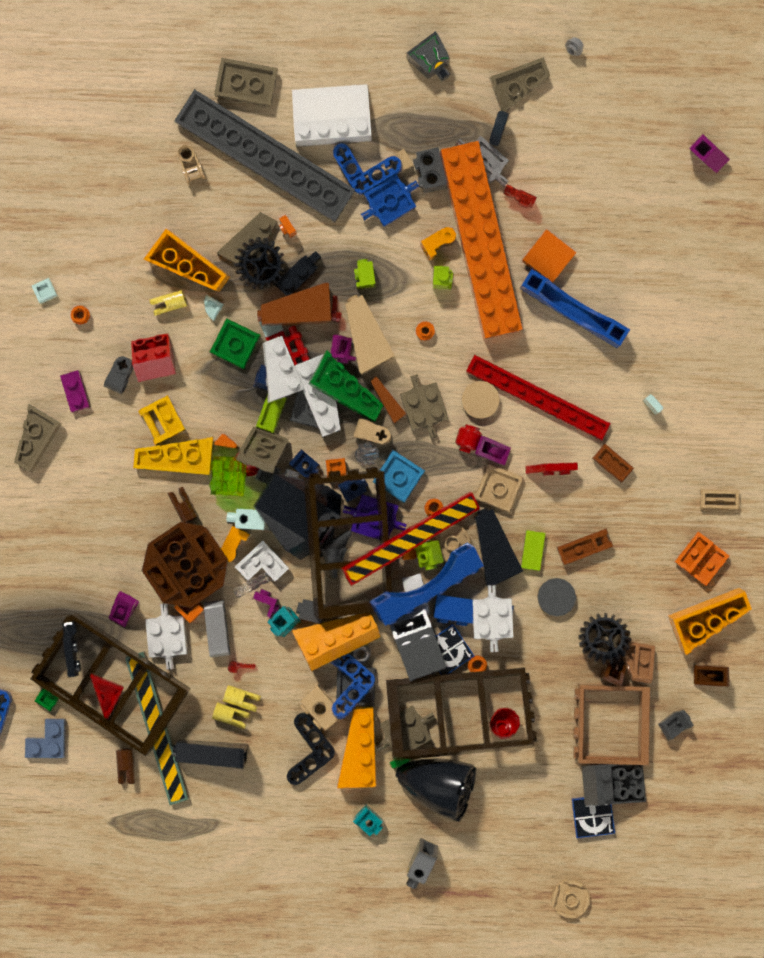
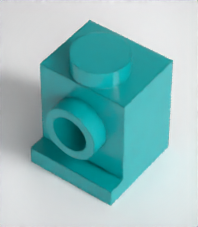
M283 606L267 622L271 626L270 630L274 635L285 637L302 621L291 607Z
M367 804L353 818V822L369 836L372 834L377 835L383 828L381 825L383 819ZM372 820L373 825L367 826L366 821Z

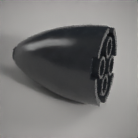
M420 759L405 763L401 767L399 766L395 777L398 778V783L421 805L445 818L460 822L468 808L467 802L469 801L471 791L474 789L476 768L470 763L451 759Z

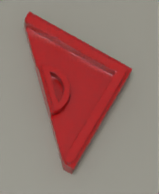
M91 674L90 677L102 714L105 719H108L124 687L118 683Z

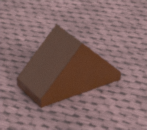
M621 655L620 661L613 658V664L606 660L599 675L602 679L619 687L623 684L626 666Z
M694 665V684L729 687V667L725 665Z

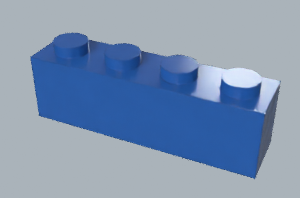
M436 595L433 617L437 618V622L448 623L449 620L456 621V625L467 626L468 623L474 624V599Z

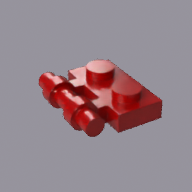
M295 325L288 328L291 333L288 337L285 336L283 330L266 337L267 341L280 336L283 337L294 366L297 365L295 359L301 357L302 362L310 360L308 356L309 351L307 347H304L301 340L302 335L300 331L298 332ZM293 341L298 350L292 353L289 343Z

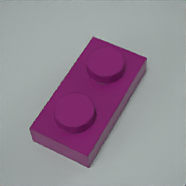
M76 370L60 375L70 411L73 413L89 408L90 404L80 371Z

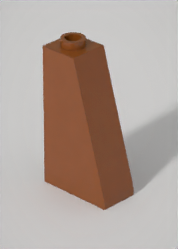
M323 283L262 304L261 310H257L258 322H262V326L331 323L329 283Z

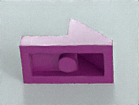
M481 435L475 454L478 457L505 466L511 447Z
M120 591L115 598L108 618L126 627L139 601Z

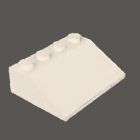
M367 84L292 90L296 147L372 141Z

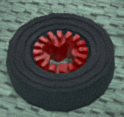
M498 112L489 144L494 146L500 144L508 119L507 112Z

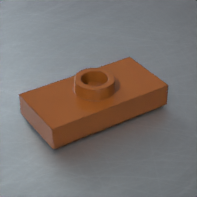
M603 444L592 458L620 483L634 469L606 444Z

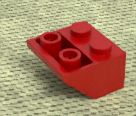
M159 334L154 337L131 341L132 365L138 382L176 374L169 334Z

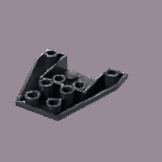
M274 473L253 507L284 550L301 560L309 555L304 480ZM315 484L317 521L339 519L342 495L327 485ZM334 526L318 528L319 548H321Z

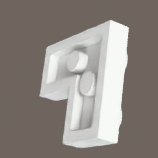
M264 541L258 544L235 566L247 581L261 568L274 581H277L289 569Z

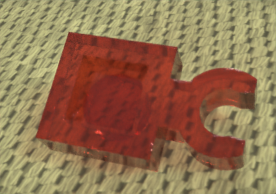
M508 184L503 193L508 197L514 198L515 201H518V205L524 208H532L537 198Z

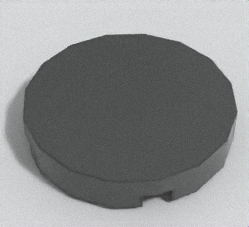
M553 578L542 584L538 590L537 599L539 606L544 612L552 616H562L570 612L574 607L576 594L569 582L564 579Z

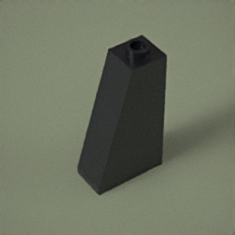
M486 507L478 511V516L474 517L481 560L484 565L485 583L488 588V585H491V587L492 585H497L523 572V569L494 510H488Z
M178 740L176 745H173L172 755L176 757L175 762L243 769L247 763L248 744Z

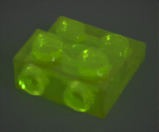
M213 457L211 464L212 480L209 483L210 495L244 496L246 464L236 460L237 457Z

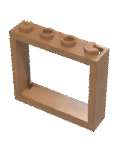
M578 684V688L574 690V698L578 700L577 708H574V719H577V727H574L573 731L574 739H577V746L573 747V757L576 758V761L583 764L649 765L650 687L647 685H622L619 687L615 684ZM585 690L639 692L638 756L583 755Z

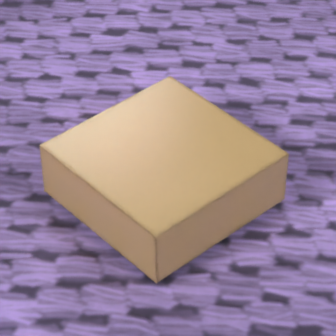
M404 149L392 155L398 157L403 164L402 170L397 176L413 167V163ZM391 161V167L396 170L398 162Z

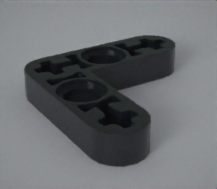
M305 712L297 714L294 719V725L313 751L288 770L287 780L292 785L302 783L328 763L335 754L333 745L315 725L311 716ZM299 717H306L308 719L306 721L308 727L312 724L314 728L309 729L305 734L303 731L306 730V727L303 724H298L300 721ZM311 732L319 733V741L312 742L309 739ZM323 740L326 742L323 743L324 748L331 749L329 757L327 755H321L323 753V750L320 746L318 749H316L315 747L319 745ZM308 759L316 761L314 769L306 767L305 762ZM299 765H302L304 771L299 775V780L296 778L292 780L291 772H299L301 770Z

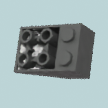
M426 609L401 617L390 625L410 681L446 669Z
M609 764L582 766L585 805L646 802L643 765Z

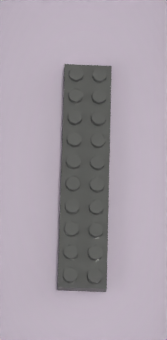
M195 89L174 120L182 128L334 223L355 192V189Z

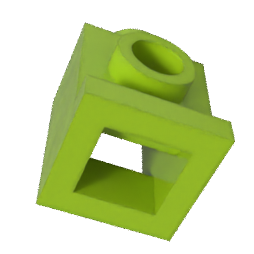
M368 259L357 260L358 269H354L355 280L360 281L356 282L357 289L376 287L373 262H368Z
M434 266L432 289L451 290L452 270H449V266Z
M439 540L426 542L414 548L420 568L425 567L426 570L437 568L436 564L444 562Z

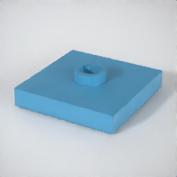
M394 450L380 469L384 471L385 491L405 503L425 470Z

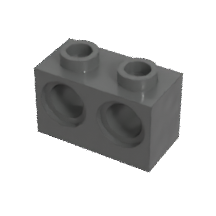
M439 148L416 152V159H413L415 170H419L420 177H417L419 188H423L424 194L446 189L447 181ZM430 158L433 163L427 166L422 163V160ZM433 176L437 179V182L430 184L426 179Z

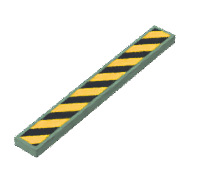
M144 651L138 653V654H140L141 656H143L144 658H146V655H145V652H144ZM127 656L125 660L133 680L142 665ZM147 670L135 688V693L149 735L163 711L151 672ZM166 727L153 747V752L169 805L188 800L189 797L179 764L175 762L176 757L172 755L173 744Z

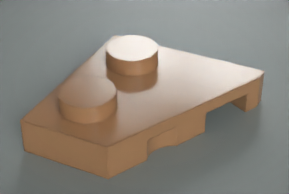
M618 640L617 647L621 643V640ZM636 642L628 643L630 649L625 650L626 656H622L631 680L651 684L655 646Z

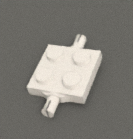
M488 585V597L473 600L474 639L490 640V652H494V644L495 652H499L498 640L513 638L512 598L502 599L496 597V585H492L493 593H491V585Z
M160 604L161 616L145 619L149 658H165L166 669H174L173 657L188 654L185 618L183 616L169 615L168 604Z

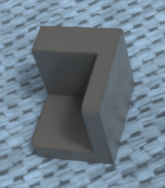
M276 467L274 472L271 473L262 471L259 468L255 479L268 484L274 473L280 474L282 469Z

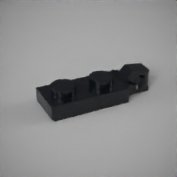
M316 251L309 258L305 255L277 281L275 286L285 296L294 294L315 273V270L318 268L315 264L321 259V256Z
M69 622L62 624L67 677L71 678L79 676L81 663L80 660H77L76 652H79L78 641L74 639L78 631L76 623Z

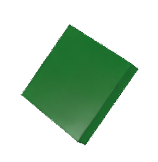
M226 318L210 353L245 369L261 335Z

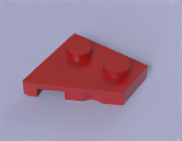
M578 462L525 466L526 474L543 473V476L555 475L554 472H559V475H571V471L578 470Z

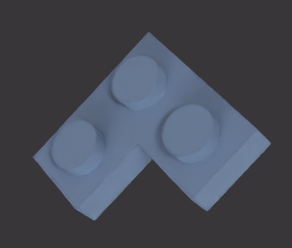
M46 718L45 738H25V758H65L66 719Z

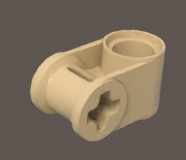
M182 145L177 153L187 184L201 177L203 179L206 178L194 149L190 145ZM190 151L192 156L189 159L182 158L184 152Z
M359 418L353 437L379 445H387L391 441V433L387 428ZM385 431L384 433L387 436V438H383L382 441H380L378 433L382 434V432Z

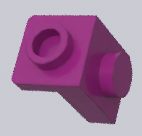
M333 335L331 354L334 359H337V362L348 364L349 361H356V357L350 356L352 338Z
M261 589L260 592L255 591L253 599L271 605L267 617L271 618L272 614H276L279 609L278 599L272 597V593Z

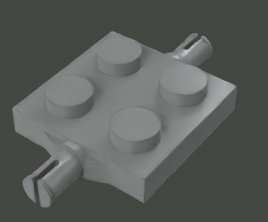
M480 136L476 141H479L488 184L496 180L505 187L509 181L501 175V171L509 160ZM459 139L455 145L458 146L465 143Z

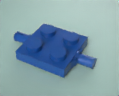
M395 174L364 193L370 209L361 214L363 220L365 221L374 215L385 227L415 209L416 205L411 198L410 192L420 187L415 180L406 186Z

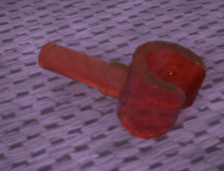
M334 295L331 321L340 323L342 313L337 312L338 296Z
M231 661L228 671L238 673L239 668L255 669V664Z

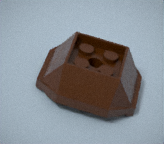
M179 522L148 543L141 571L163 603L192 608L224 586L229 559L207 527ZM185 559L191 562L189 570H185L182 567V562Z

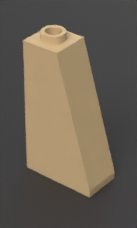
M355 295L347 300L348 303L345 305L359 372L362 376L394 359L395 355L362 295L359 297Z

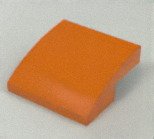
M546 229L523 258L522 262L553 283L577 252Z
M697 532L675 563L707 587L729 559L730 555L717 547L700 532Z

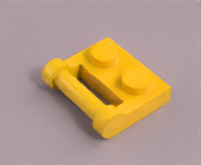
M168 395L138 410L139 415L143 416L154 438L153 442L155 445L186 430ZM153 410L165 431L162 435H160L150 415V412Z

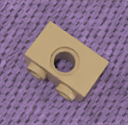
M319 684L300 700L302 703L300 707L307 715L310 713L315 718L313 722L319 729L323 728L326 731L338 720L332 713L334 702ZM323 704L326 707V711L324 713H317L315 706ZM337 706V713L339 714L342 711Z

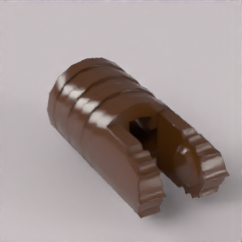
M183 487L178 488L179 495L183 500L182 503H179L173 492L167 493L181 522L189 523L198 518Z
M133 748L116 750L119 784H124L126 778L128 784L135 783Z

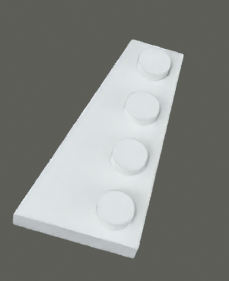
M322 354L295 365V368L304 388L302 391L323 438L340 431L336 400L308 384L323 356Z

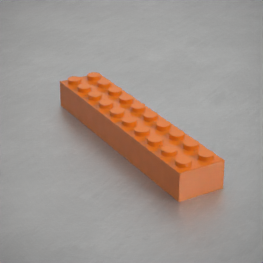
M479 141L441 149L440 156L483 340L521 331L522 325Z

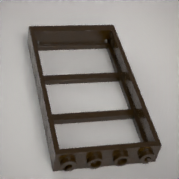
M368 467L363 472H359V469H349L347 473L340 474V471H329V475L321 476V473H310V477H304L314 616L318 619L375 612L370 601L324 607L321 571L341 569L354 560L321 564L318 528L379 521L380 545L388 541L384 471L378 470V467ZM376 478L378 514L317 521L315 484ZM391 563L382 568L383 592H392Z
M78 613L67 615L62 624L69 622L79 623L105 640L106 644L72 695L44 676L63 646L64 634L62 628L61 631H57L53 636L52 641L54 642L51 647H47L43 652L41 663H37L31 672L33 675L30 680L144 756H147L191 688ZM114 646L142 666L110 717L105 719L101 713L79 698L91 680L90 675L95 674L111 647ZM150 670L176 687L177 691L143 742L114 723L146 671Z
M525 667L426 676L412 681L409 678L386 680L393 761L533 748L534 742H537L536 730H532L535 716L534 711H530L529 704H532L533 701L532 693L528 692L527 684H530V675L526 673ZM520 675L527 739L490 743L483 679ZM477 679L484 743L447 747L440 683ZM434 683L440 747L403 751L397 687Z

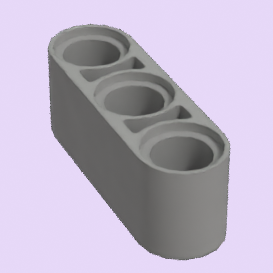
M224 600L204 602L210 658L229 656L230 645Z

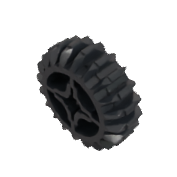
M256 237L255 241L249 239V245L245 242L242 243L244 250L241 248L237 249L241 255L234 256L235 259L239 260V263H234L235 267H239L235 273L242 274L239 280H245L244 285L249 286L251 284L252 289H256L258 285V288L263 290L264 285L266 288H270V282L272 284L277 283L275 277L282 278L279 271L284 272L285 269L280 266L286 262L280 260L284 254L277 253L280 247H274V241L268 243L267 238L261 240L260 237ZM260 248L255 257H248L254 249ZM266 251L270 253L273 264L267 260ZM252 261H261L262 264H266L267 266H259L257 265V263H253ZM246 263L252 266L253 277L249 274ZM266 269L271 270L266 277L259 279Z
M598 613L596 614V619L592 616L589 617L590 622L585 621L584 627L580 628L582 634L578 636V639L581 640L579 646L584 647L582 650L583 654L589 653L588 659L595 657V663H598L600 659L602 660V665H605L606 660L613 664V658L620 661V655L625 657V650L630 649L628 644L631 643V638L628 637L630 630H625L627 624L620 625L622 619L619 618L616 621L614 614L611 618H607L608 614L604 613V617L601 618V615ZM602 626H608L612 629L607 630L604 629ZM595 629L597 637L594 639V642L590 643L589 634ZM619 634L621 643L615 649L612 640ZM602 636H605V638L608 637V641H605V639H604V641H602V640H601V637H602ZM604 648L608 652L599 651L597 649Z

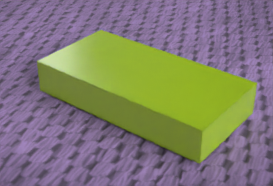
M266 397L256 427L274 434L287 397L268 403Z
M526 530L521 561L522 568L540 571L546 533Z

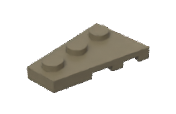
M544 57L490 77L501 111L506 112L550 76Z
M260 212L228 241L217 254L233 263H239V260L235 259L234 256L241 255L237 249L241 248L244 250L242 243L245 242L249 245V239L255 241L256 237H260L261 240L264 238L269 239L278 222ZM260 248L254 249L248 257H255ZM246 263L247 270L251 272L252 266Z
M28 404V414L26 421L24 420L22 439L19 440L14 463L33 473L62 423Z

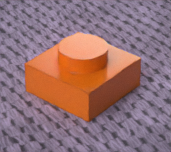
M286 215L279 218L281 223L279 228L284 235L288 234L290 238L297 235L296 230Z
M345 458L326 460L327 475H329V471H340V474L346 473Z

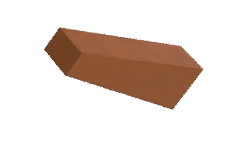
M377 376L372 379V386L395 424L406 415L405 411Z

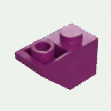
M703 133L689 147L715 173L730 160Z

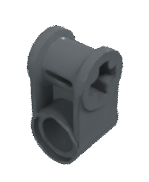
M124 356L116 358L111 371L105 379L104 387L122 395L133 371L132 360ZM126 361V365H128L127 369H122L120 363H124Z

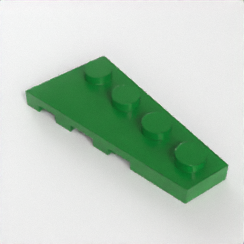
M328 350L324 352L308 384L371 422H375L383 404L367 388H364L353 375L351 376L344 369V366L332 357Z

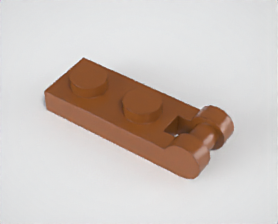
M607 528L556 547L563 565L613 547L612 541H609L607 536L609 534ZM600 537L602 544L598 546L595 539Z

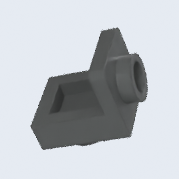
M685 710L675 711L658 723L667 740L674 739L685 729L694 726Z

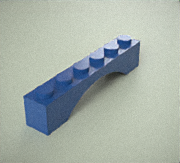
M531 269L520 287V290L616 349L621 346L630 331L629 328L616 320L577 301L533 269Z
M467 542L451 552L443 569L427 584L407 592H384L371 600L370 603L379 620L385 626L391 625L399 617L413 612L417 606L428 603L431 600L430 598L444 593L448 587L461 583L466 576L477 573L484 565L475 547Z

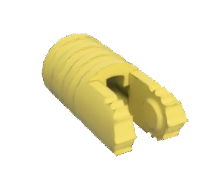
M183 290L149 300L150 304H158L164 301L166 304L165 307L154 310V316L187 306Z
M228 685L223 702L256 712L257 707L243 700L246 697L258 701L261 696Z
M217 702L212 719L245 729V723L232 718L233 715L249 718L250 713Z

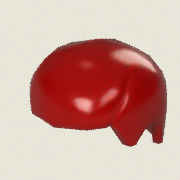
M510 708L498 709L490 719V731L495 737L503 740L513 737L520 727L519 716Z

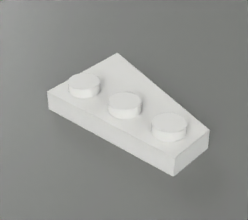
M280 336L264 342L263 352L267 374L268 403L302 391L304 389L283 337Z

